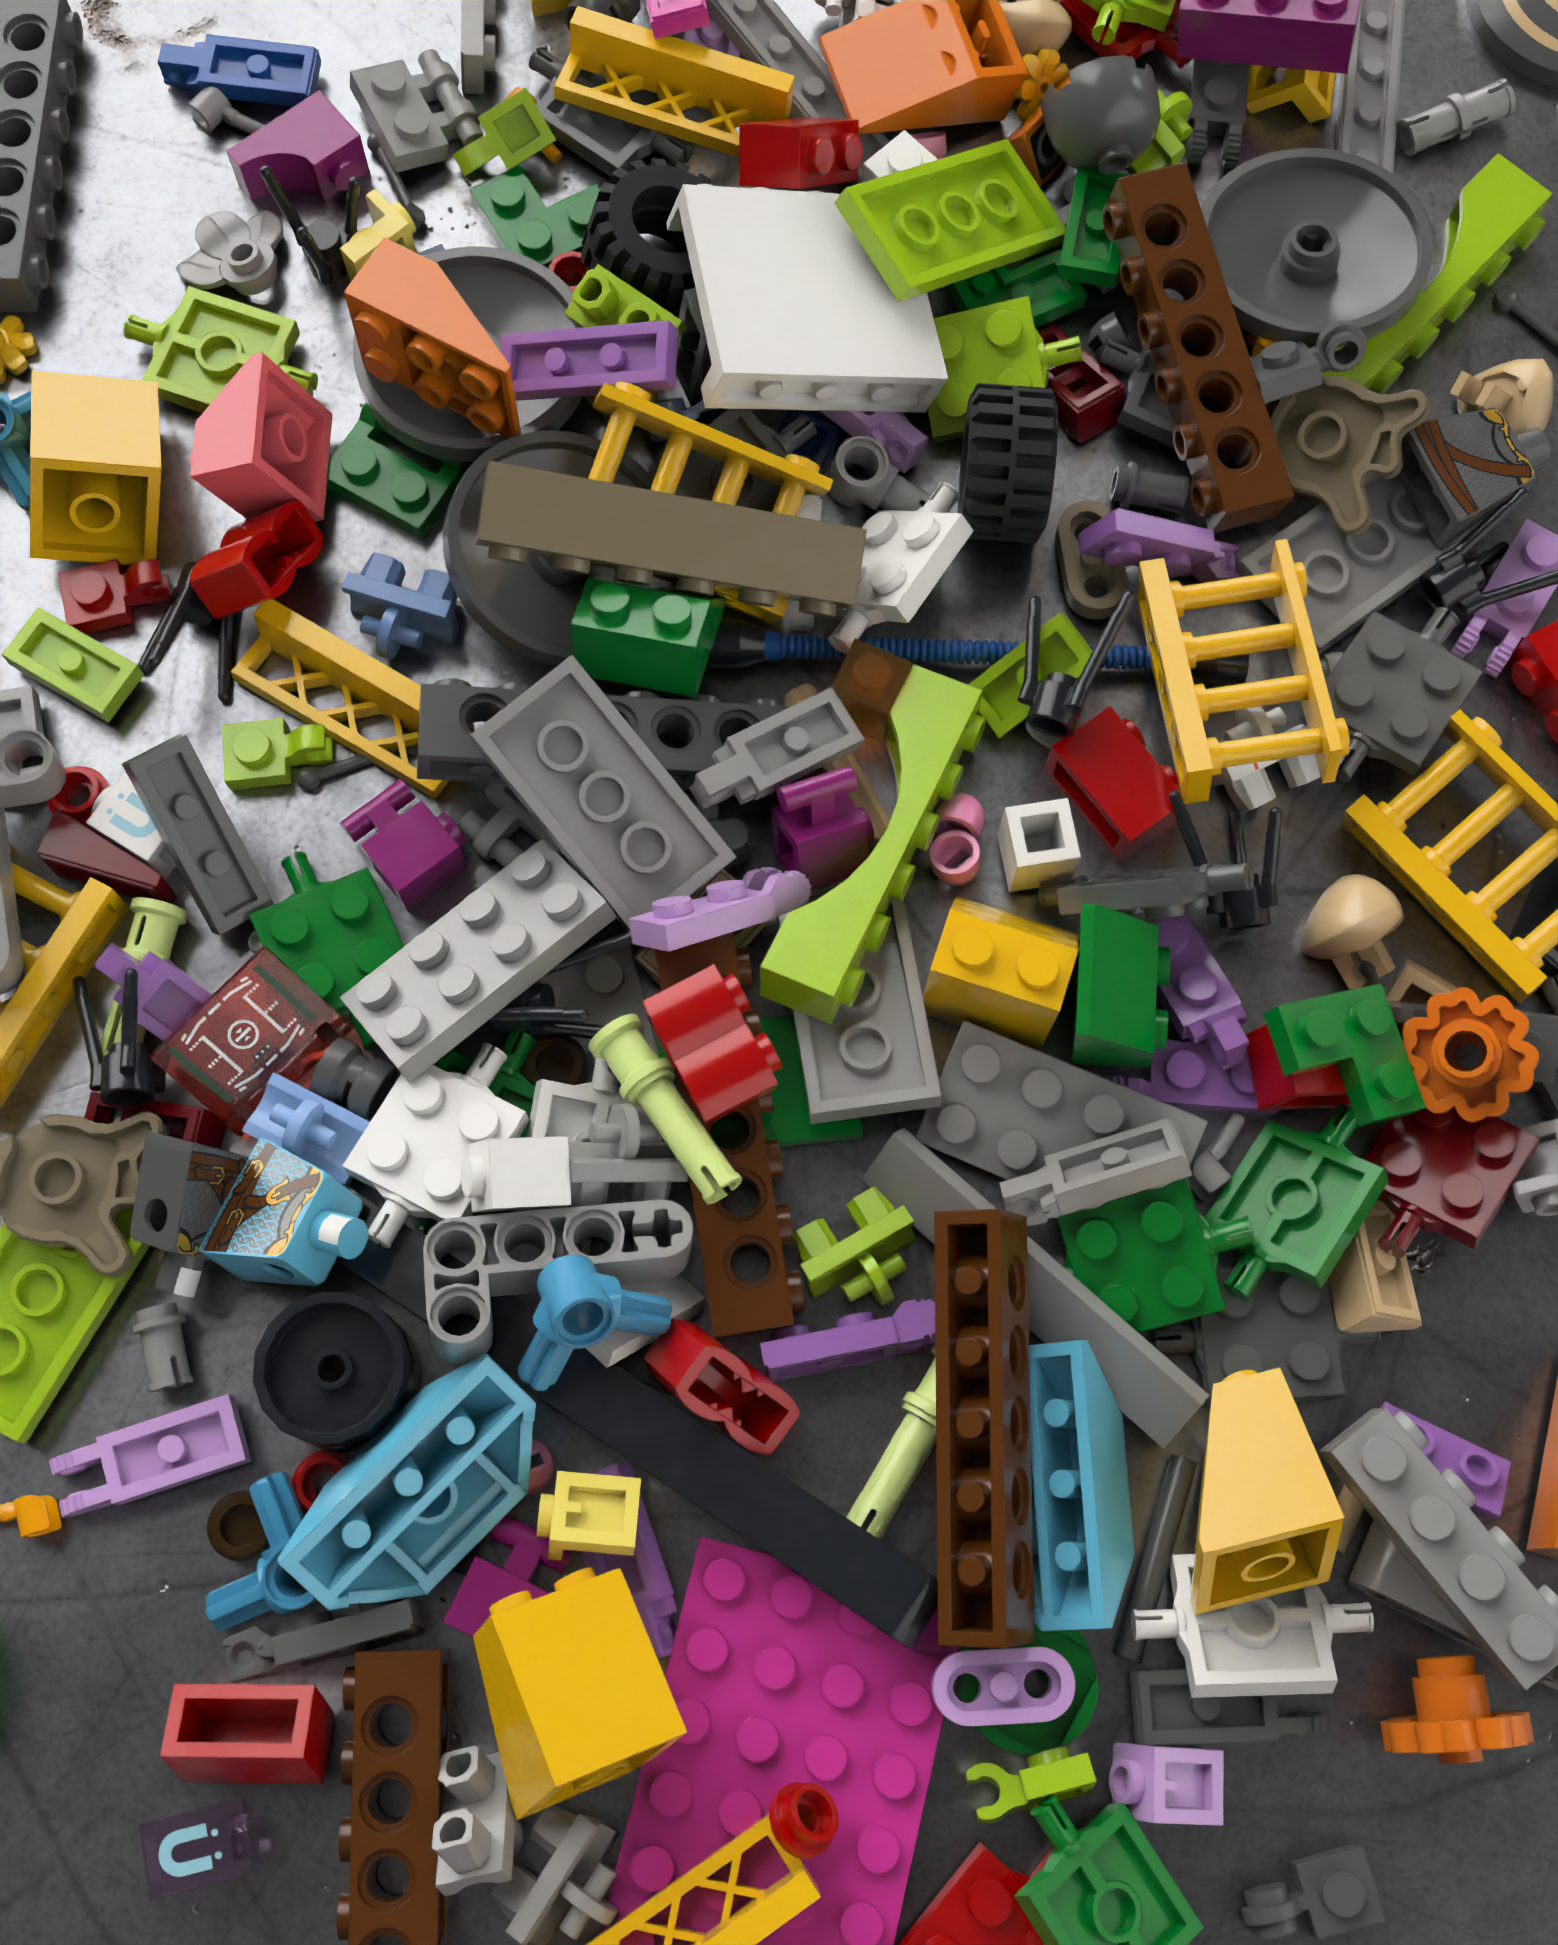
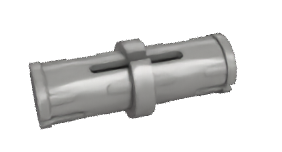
M1499 79L1471 93L1464 95L1453 93L1441 100L1440 105L1420 114L1418 113L1399 120L1396 127V135L1400 148H1405V154L1412 156L1432 145L1449 139L1455 142L1470 136L1471 130L1491 121L1510 116L1516 109V98L1512 86H1507L1508 81L1506 79Z

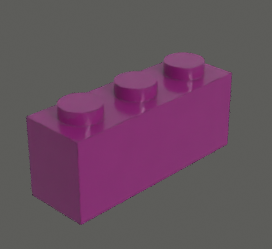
M1181 0L1177 57L1348 74L1361 0Z

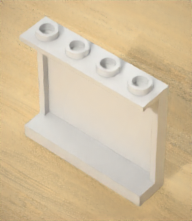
M710 184L682 185L666 225L668 231L684 232L712 363L701 385L705 408L925 413L947 382L948 375L928 294L924 293L901 302L897 301L834 204L840 194L824 193L817 190L804 192L771 190L764 187L738 188L713 186Z

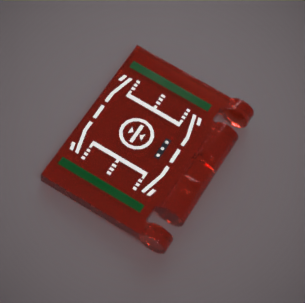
M263 945L151 1053L150 1058L220 1118L230 1130L239 1137H242L245 1134L242 1129L247 1120L234 1109L244 1100L255 1111L265 1093L267 1083L273 1072L298 1083L320 1061L330 1046L328 1041L315 1031L325 1021L342 1037H345L353 1029V1026L266 945Z

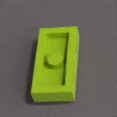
M37 607L1 654L12 667L108 723L144 676L136 663L40 607Z
M1064 612L1058 613L1041 627L1038 682L1045 681L1047 675L1052 672L1065 673L1078 679L1093 652ZM1026 639L968 684L983 690L979 712L983 717L987 718L986 722L998 738L1005 736L1023 722L1030 706L1017 700L1024 681Z

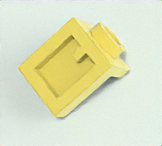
M376 189L365 195L373 224L356 232L349 242L340 247L350 282L384 237L417 253L412 236L416 232V226L411 216L400 203L395 201L390 204Z
M557 1471L555 1495L541 1494L536 1537L550 1538L548 1559L562 1561L563 1550L634 1556L641 1478Z

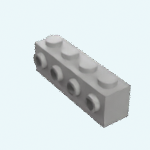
M1387 1408L1369 1410L1318 1452L1502 1678L1508 1683L1528 1690L1558 1665V1596L1546 1585H1542L1539 1589L1534 1587L1518 1567L1526 1561L1522 1552L1499 1527L1494 1526L1489 1531L1470 1509V1507L1477 1503L1473 1493L1451 1469L1446 1468L1441 1473L1437 1470L1422 1451L1429 1445L1428 1440L1405 1413L1399 1411L1393 1416Z

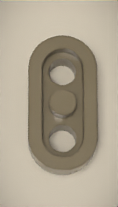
M1079 501L1071 504L1062 512L1055 532V544L1067 603L1078 615L1087 619L1099 620L1110 617L1115 610L1123 593L1128 589V576L1126 566H1110L1106 564L1105 559L1080 554L1079 541L1075 536L1111 511L1104 505L1094 501ZM1096 587L1103 592L1104 596L1100 598L1092 597L1086 593L1085 589Z

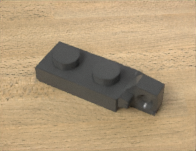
M410 1599L358 1603L360 1613L333 1620L331 1611L308 1614L290 1622L292 1632L273 1636L257 1626L250 1627L222 1640L229 1682L240 1684L286 1670L294 1672L351 1656L355 1652L368 1651L422 1636L424 1631H427L423 1608Z

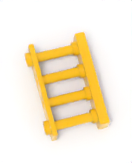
M617 382L614 387L604 383L594 401L592 408L607 413L611 417L588 479L613 483L633 426L635 425L668 439L650 488L653 491L675 494L691 449L725 463L711 500L714 502L736 506L747 473L781 487L772 512L796 516L804 494L819 495V498H821L830 491L834 479L818 473L820 470L818 464L805 457L787 454L784 459L650 402L651 395L633 384ZM654 576L677 586V580ZM720 587L714 588L713 595L725 598V606L769 624L784 617L790 601L789 599L776 597L774 607L746 604L737 601L739 591Z
M1287 539L1275 540L1269 573L1181 586L1179 581H1169L1164 558L1139 562L1136 598L1184 804L1209 801L1212 776L1220 775L1222 768L1315 754L1323 784L1335 782L1341 757L1349 754L1350 739L1348 727L1343 717L1335 718L1303 600L1307 596L1305 568L1302 562H1293ZM1274 597L1281 623L1193 637L1190 631L1181 632L1178 618H1182L1184 611ZM1287 648L1294 676L1205 689L1203 683L1194 685L1190 669H1195L1196 662ZM1301 700L1308 727L1305 730L1218 743L1216 737L1206 738L1203 721H1208L1209 714Z
M1459 709L1450 717L1445 731V735L1454 743L1450 749L1388 804L1380 801L1375 805L1363 794L1345 810L1342 825L1521 1004L1548 978L1539 968L1544 965L1542 957L1558 944V909L1524 939L1515 937L1511 941L1493 922L1498 918L1495 912L1558 857V804L1500 748L1502 745L1500 736L1485 720L1480 717H1475L1471 720ZM1473 762L1499 789L1433 848L1426 845L1420 850L1403 833L1407 829L1405 821ZM1519 807L1545 834L1478 893L1470 891L1465 895L1448 878L1452 873L1450 866L1515 808Z
M9 843L10 854H11V852L13 851L14 847ZM12 863L15 893L60 916V924L46 945L37 948L21 939L25 978L11 999H7L4 1002L0 1001V1109L75 995L72 984L73 978L78 975L83 976L84 979L86 978L130 909L111 887L92 877L89 878L82 891L71 894Z

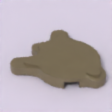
M1322 376L1323 384L1265 403L1293 491L1302 497L1324 502L1330 509L1339 529L1346 535L1357 536L1365 532L1372 522V511L1365 490L1367 479L1372 476L1392 479L1400 474L1403 466L1402 438L1409 431L1426 421L1431 412V404L1427 395L1421 390L1410 389L1396 394H1378L1369 391L1357 381L1341 376Z
M140 1112L122 1122L103 1124L95 1123L81 1116L54 1114L38 1118L41 1121L40 1123L27 1128L17 1137L11 1134L0 1141V1215L7 1224V1229L28 1242L44 1247L76 1249L98 1273L108 1278H116L123 1275L132 1264L133 1253L116 1224V1216L123 1209H134L145 1138L148 1131L163 1135L167 1134L166 1126L162 1119L151 1112Z

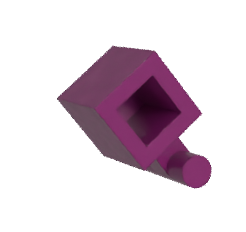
M851 766L777 788V798L780 806L771 809L775 858L784 871L792 870L806 874L805 877L810 879L809 884L812 886L810 890L848 878L869 857L868 844L874 841V829L871 819L863 807L857 808L846 795V793L856 791L858 788L857 778Z
M400 778L339 823L354 843L375 828L377 833L360 846L371 867L408 912L468 868L460 846L467 841L458 826L446 812H442L435 817L422 800L399 816L397 812L415 799L412 791Z
M506 1514L492 1528L489 1538L513 1549L504 1568L485 1558L475 1556L443 1623L473 1637L491 1615L489 1607L499 1600L526 1590L530 1591L532 1599L552 1593L531 1582L539 1563L564 1574L575 1551L563 1550L562 1561L549 1560L550 1538L536 1537L537 1529Z

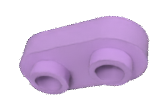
M1017 1647L954 1652L942 1659L935 1668L931 1679V1695L935 1706L948 1720L962 1726L1051 1721L1061 1716L1069 1708L1075 1694V1677L1069 1663L1062 1655L1045 1647ZM1034 1669L1042 1670L1049 1682L1046 1693L1038 1698L1028 1695L1024 1688L1026 1675ZM964 1673L972 1674L977 1679L979 1685L977 1696L968 1702L958 1700L953 1691L954 1681L959 1675Z

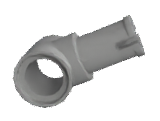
M854 436L845 440L839 447L826 476L834 479L829 491L831 497L839 504L847 507L866 505L874 511L877 510L878 506L885 510L917 511L931 497V494L897 474L900 469L889 463L888 454L884 447L876 439L868 436ZM848 463L861 465L866 469L870 479L859 481L852 478L846 472L844 465Z

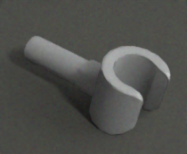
M213 86L204 88L189 102V106L195 110L191 115L193 121L201 129L209 133L222 121L249 134H253L265 126L232 108L225 95Z
M1232 1113L1215 1141L1190 1165L1192 1176L1187 1177L1190 1188L1203 1201L1232 1177L1218 1160L1227 1153L1246 1123L1245 1118L1240 1114Z

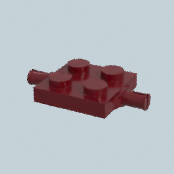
M1455 1107L1444 1114H1435L1424 1108L1412 1114L1391 1119L1364 1159L1383 1167L1389 1180L1377 1200L1383 1202L1395 1215V1218L1384 1235L1378 1240L1381 1249L1389 1253L1394 1245L1392 1256L1403 1257L1419 1229L1445 1234L1475 1249L1511 1192V1185L1518 1181L1535 1154L1539 1137L1500 1119L1498 1116H1487L1485 1119L1475 1123L1467 1122L1457 1113Z

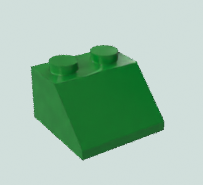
M610 576L589 577L571 622L573 656L591 678L696 698L725 609V598L688 594L677 591L674 588L653 584L646 586L614 580V577Z
M1082 903L1077 938L1079 951L1076 957L1071 1063L1150 1068L1154 1049H1166L1168 1010L1156 1009L1157 985L1168 986L1170 947L1158 946L1159 925L1097 904Z

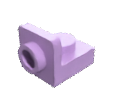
M1117 1742L1113 1745V1762L1109 1773L1112 1804L1125 1803L1133 1818L1137 1821L1223 1826L1224 1750L1150 1746Z

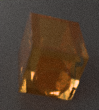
M855 638L831 688L839 697L861 734L883 743L887 736L889 712L911 670L912 662Z

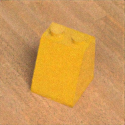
M32 370L30 558L96 563L118 559L121 564L133 565L139 561L156 559L161 484L158 383Z
M956 896L949 910L924 990L923 1002L926 1016L960 1027L963 1020H966L1040 1051L1062 1006L1079 951L1077 934Z
M1280 1368L1260 1373L1254 1370H1243L1229 1375L1222 1382L1213 1384L1204 1450L1190 1600L1195 1615L1328 1582L1330 1579L1345 1517Z
M593 1567L578 1570L554 1583L555 1592L536 1599H532L528 1590L505 1597L489 1607L491 1615L473 1635L510 1802L517 1821L641 1769L643 1764L652 1761L687 1733L621 1568L596 1576Z

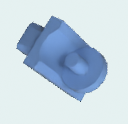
M373 552L360 575L347 571L341 588L344 593L350 594V611L352 615L362 617L360 632L376 637L377 655L393 659L401 645L419 649L423 641V635L454 644L460 629L454 611L458 596L452 586L448 573L435 569L425 570L418 590L413 591L401 587L406 574L403 563L394 557Z

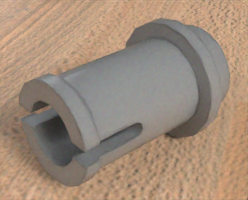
M177 1303L162 1304L137 1311L138 1324L131 1328L133 1334H140L150 1383L148 1385L149 1392H159L164 1390L165 1387L173 1389L193 1383L194 1379L190 1373L181 1324L186 1323L187 1318L184 1314L179 1315Z

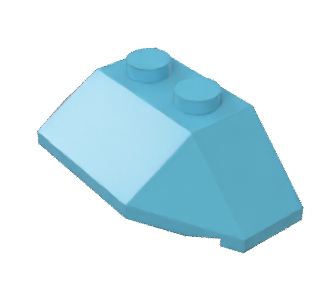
M1081 1339L1029 1345L1034 1622L1041 1631L1112 1628L1135 1555L1122 1412L1087 1340Z
M487 1353L426 1385L323 1487L277 1558L278 1564L328 1610L349 1607V1604L383 1602L428 1594L528 1493L532 1431L536 1408L535 1401Z

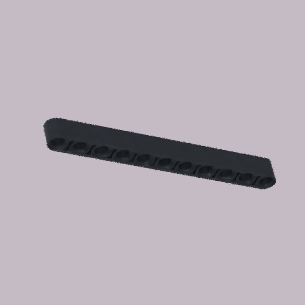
M341 1183L362 1199V1210L358 1218L362 1219L369 1229L381 1208ZM403 1224L391 1243L390 1248H385L380 1243L377 1244L368 1238L364 1250L356 1258L346 1259L337 1256L336 1263L428 1324L423 1259L424 1236ZM449 1253L445 1254L439 1261L441 1265L450 1269L466 1266V1264ZM512 1295L491 1297L493 1339L487 1354L521 1388L903 1646L913 1650L938 1609V1579L618 1365L613 1364L608 1368L605 1367L586 1348L573 1349L555 1384L550 1385L545 1391L534 1390L529 1383L520 1380L518 1367L538 1330L533 1322L535 1310ZM459 1314L447 1320L442 1329L451 1335L461 1336L474 1330L479 1322L470 1315Z

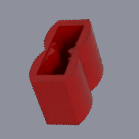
M300 500L287 502L230 527L222 538L220 549L204 555L197 561L192 569L189 583L214 619L224 618L285 593L294 580L296 569L310 564L318 556L323 545L324 536Z
M713 964L642 1001L645 1015L704 1126L776 1089L778 1082L773 1073L783 1068L781 1061L767 1035L763 1032L754 1037L745 1023L742 1013L750 1010L751 1007L733 973L722 978Z
M671 1319L669 1330L665 1334L659 1335L643 1357L650 1373L686 1407L698 1416L717 1423L736 1442L752 1452L766 1455L773 1454L800 1416L796 1403L788 1393L750 1362L733 1354L704 1329L690 1321Z

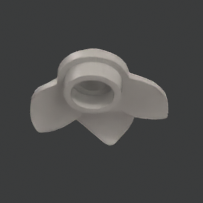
M269 210L257 213L246 222L235 213L228 211L208 214L199 221L195 228V239L201 249L176 266V271L184 282L195 288L208 290L228 284L243 295L262 293L270 288L277 278V256L274 250L283 238L284 230L282 223Z

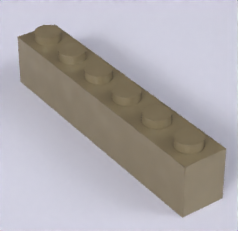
M489 461L485 473L475 545L489 547L488 558L526 564L527 554L552 558L551 569L562 572L589 575L590 565L615 569L614 580L625 583L651 586L653 576L677 580L676 590L688 594L713 596L714 588L720 587L739 591L737 601L742 603L774 607L776 597L800 601L798 612L822 617H835L836 608L843 609L854 606L856 603L867 529Z

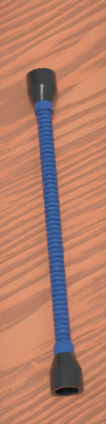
M721 619L709 656V667L743 668L764 660L779 661L780 657L785 658L786 655L788 658H793V655L796 658H801V655H803L805 659L809 655L812 659H816L817 656L819 659H824V656L827 659H832V656H834L835 660H839L840 657L843 660H847L848 657L850 660H855L856 657L858 660H863V657H865L866 661H870L871 658L874 661H878L879 658L881 661H886L887 658L889 661H894V658H896L897 662H901L902 659L905 662H909L910 659L912 662H917L919 659L922 663L925 660L928 663H932L933 660L936 663H940L941 660L943 663H948L950 660L952 664L956 663V661L959 664H963L964 661L967 664H971L972 661L974 664H979L981 661L983 665L989 661L990 665H994L995 662H998L1018 646L1019 642L1015 641L1012 644L1011 641H1007L1004 644L1003 641H999L996 644V641H991L989 644L987 640H984L982 643L980 640H976L974 643L972 640H968L967 643H965V640H959V643H957L956 639H953L951 642L949 639H944L943 642L941 639H936V642H934V639H928V642H926L925 638H921L920 641H918V638H913L912 641L910 638H905L903 641L900 637L895 641L894 637H890L889 640L886 637H882L881 640L879 637H874L872 640L870 636L864 640V637L860 636L852 647L849 654L845 652L844 654L836 650L829 643L828 637L830 635L827 638L824 635H820L819 638H817V635H812L810 638L808 634H805L803 638L801 634H797L796 637L793 634H789L786 637V634L780 635V630H764L742 620ZM1092 644L1090 648L1094 650L1096 644ZM1111 645L1100 668H1103L1105 665L1107 669H1110L1112 666L1114 669H1119L1120 666L1121 669H1127V667L1135 669L1136 666L1138 670H1141L1143 667L1145 670H1150L1152 664L1148 647L1146 646L1144 649L1141 645L1137 648L1135 645H1131L1128 648L1127 645H1123L1121 648L1120 645H1115L1113 648ZM1249 654L1196 662V668L1190 669L1191 675L1210 684H1243L1248 674Z

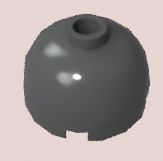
M1125 55L1102 57L1070 70L1068 73L1071 82L1063 86L1057 93L1053 83L1045 92L1040 106L1048 138L1053 149L1066 163L1075 169L1078 167L1099 169L1102 174L1112 175L1127 169L1149 147L1157 133L1161 112L1154 73L1147 63L1145 69L1137 68L1134 57Z

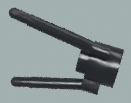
M262 166L260 174L292 228L297 244L302 247L312 275L324 285L346 277L348 272L340 247L349 242L352 236L358 232L360 180L357 177H351L348 181L343 227H339L328 220H317L306 226L269 166Z
M1526 488L1517 490L1456 546L1436 557L1437 566L1420 576L1422 591L1434 610L1439 607L1447 608L1446 617L1451 611L1454 612L1460 608L1465 616L1468 617L1485 606L1558 584L1557 569L1480 593L1479 590L1486 585L1482 568L1504 554L1509 545L1507 542L1502 541L1475 558L1466 555L1528 498L1529 491Z
M197 561L187 562L183 565L169 605L138 662L142 672H147L150 666L156 667L161 663L182 620L191 624L206 626L214 618L189 583L192 569ZM235 613L219 619L218 698L223 702L230 699L233 618Z
M1129 590L1123 593L1080 677L1077 679L1065 673L1052 672L1047 675L1045 681L1038 682L1041 599L1038 596H1033L1029 599L1024 681L1017 700L1030 706L1026 722L1033 729L1059 738L1073 735L1088 690L1134 601L1135 595L1132 591Z
M1173 790L1169 793V800L1193 866L1208 864L1183 798L1179 791ZM1273 807L1269 811L1261 885L1259 874H1254L1252 890L1225 891L1208 896L1209 906L1206 907L1207 915L1218 914L1221 931L1252 929L1271 924L1269 907L1278 906L1276 876L1282 811L1278 807ZM1233 809L1229 812L1232 859L1233 865L1247 862L1241 812Z
M631 932L575 950L544 976L633 945ZM539 980L491 1018L494 1027L498 1031L523 1030L527 1034L549 1033L592 1039L604 1027L603 1025L579 1023L589 1018V1013L586 1009L555 1007V996L552 987L548 983H541Z
M128 969L125 972L121 1042L112 1044L109 1047L108 1054L103 1056L86 981L83 976H75L72 984L91 1068L90 1090L100 1092V1100L110 1106L135 1108L150 1104L154 1101L155 1092L161 1093L166 1090V1069L171 1057L168 1050L171 1046L160 1039L155 1057L153 1058L149 1055V1047L137 1042L138 972L135 969Z

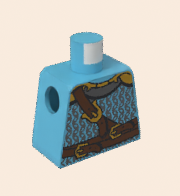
M259 1138L198 1251L242 1280L316 1287L325 1281L337 1256L353 1259L364 1250L368 1241V1228L366 1223L358 1218L362 1210V1199L318 1167L267 1139Z

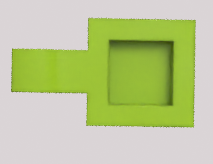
M525 87L477 117L486 134L454 153L453 157L465 176L498 155L507 170H510L555 142L556 139Z
M283 717L222 724L224 782L230 790L292 784L291 766L325 765L334 762L332 737L325 736V726L323 724L299 726L291 733Z
M1067 1747L1042 1751L1027 1758L1029 1768L1020 1770L1018 1775L1008 1774L1000 1766L993 1763H979L972 1766L965 1773L967 1785H975L986 1781L992 1783L999 1793V1799L995 1804L976 1809L977 1823L993 1824L999 1822L1012 1812L1022 1809L1024 1812L1031 1811L1033 1807H1039L1038 1803L1052 1795H1056L1060 1803L1092 1794L1097 1781L1088 1752L1070 1757Z

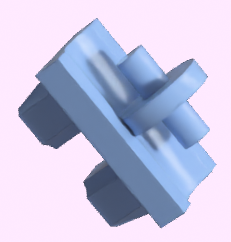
M273 1072L259 1105L247 1120L242 1131L258 1140L259 1138L267 1139L318 1167L337 1181L350 1185L354 1177L348 1175L342 1165L370 1121Z

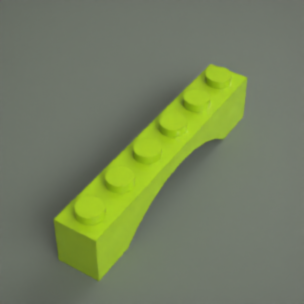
M1498 153L1462 189L1445 223L1446 248L1441 272L1430 286L1420 294L1415 305L1398 323L1381 334L1367 339L1366 352L1355 367L1342 372L1329 370L1321 373V376H1341L1357 381L1369 391L1378 394L1387 392L1404 369L1401 363L1410 354L1418 359L1431 346L1440 332L1437 326L1445 318L1452 323L1455 322L1473 301L1476 295L1473 290L1480 282L1490 286L1510 262L1511 256L1508 254L1516 246L1524 251L1536 239L1547 222L1540 216L1553 193ZM1344 346L1337 347L1335 351L1342 349Z
M913 664L889 712L886 747L894 769L897 802L889 825L870 856L844 882L816 901L787 913L760 966V996L830 1025L841 1004L849 1007L853 1005L865 977V970L860 969L859 966L867 950L876 954L886 937L891 918L884 914L892 898L902 902L907 894L916 866L909 863L916 848L926 851L932 842L940 819V815L935 814L934 811L941 798L950 801L956 792L964 768L958 764L963 751L966 750L974 753L980 742L987 718L978 715L983 690Z

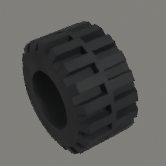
M652 158L651 164L646 166L640 159L630 162L627 171L619 167L610 175L608 183H603L583 236L582 265L589 267L588 271L595 269L597 264L601 265L679 318L684 290L695 288L684 232L668 231L666 222L683 184H710L711 180L702 173L695 176L687 172L689 166L677 162L675 167L667 166L665 159ZM640 234L658 236L673 245L679 253L657 249L645 241Z
M977 383L973 389L966 411L958 489L960 494L958 513H962L974 530L969 537L970 539L1037 543L1045 530L1052 499L1058 442V405L1051 388Z

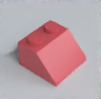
M263 352L254 354L196 420L193 450L190 456V477L246 519L287 502L300 500L314 522L324 520L333 414Z

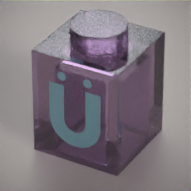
M241 1797L139 1824L150 1901L236 1879L253 1870L251 1857L259 1853L257 1823L252 1811L244 1812Z

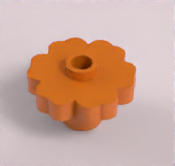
M1468 987L1457 988L1449 994H1435L1427 1002V1017H1414L1407 1020L1404 1024V1039L1402 1040L1411 1067L1414 1069L1413 1073L1424 1104L1429 1111L1435 1114H1444L1455 1107L1462 1119L1471 1123L1481 1121L1487 1116H1502L1509 1108V1093H1524L1530 1090L1533 1085L1534 1070L1539 1062V1052L1535 1046L1523 1041L1529 1030V1020L1521 1011L1514 1009L1511 1002L1502 995H1493L1480 1002L1476 993ZM1463 1044H1474L1481 1049L1482 1058L1477 1066L1464 1068L1456 1062V1051Z
M1474 1655L1417 1658L1419 1676L1412 1677L1417 1715L1388 1718V1720L1380 1721L1385 1752L1438 1753L1439 1763L1480 1762L1484 1761L1482 1750L1526 1746L1528 1743L1534 1742L1529 1711L1490 1710L1485 1673H1477Z

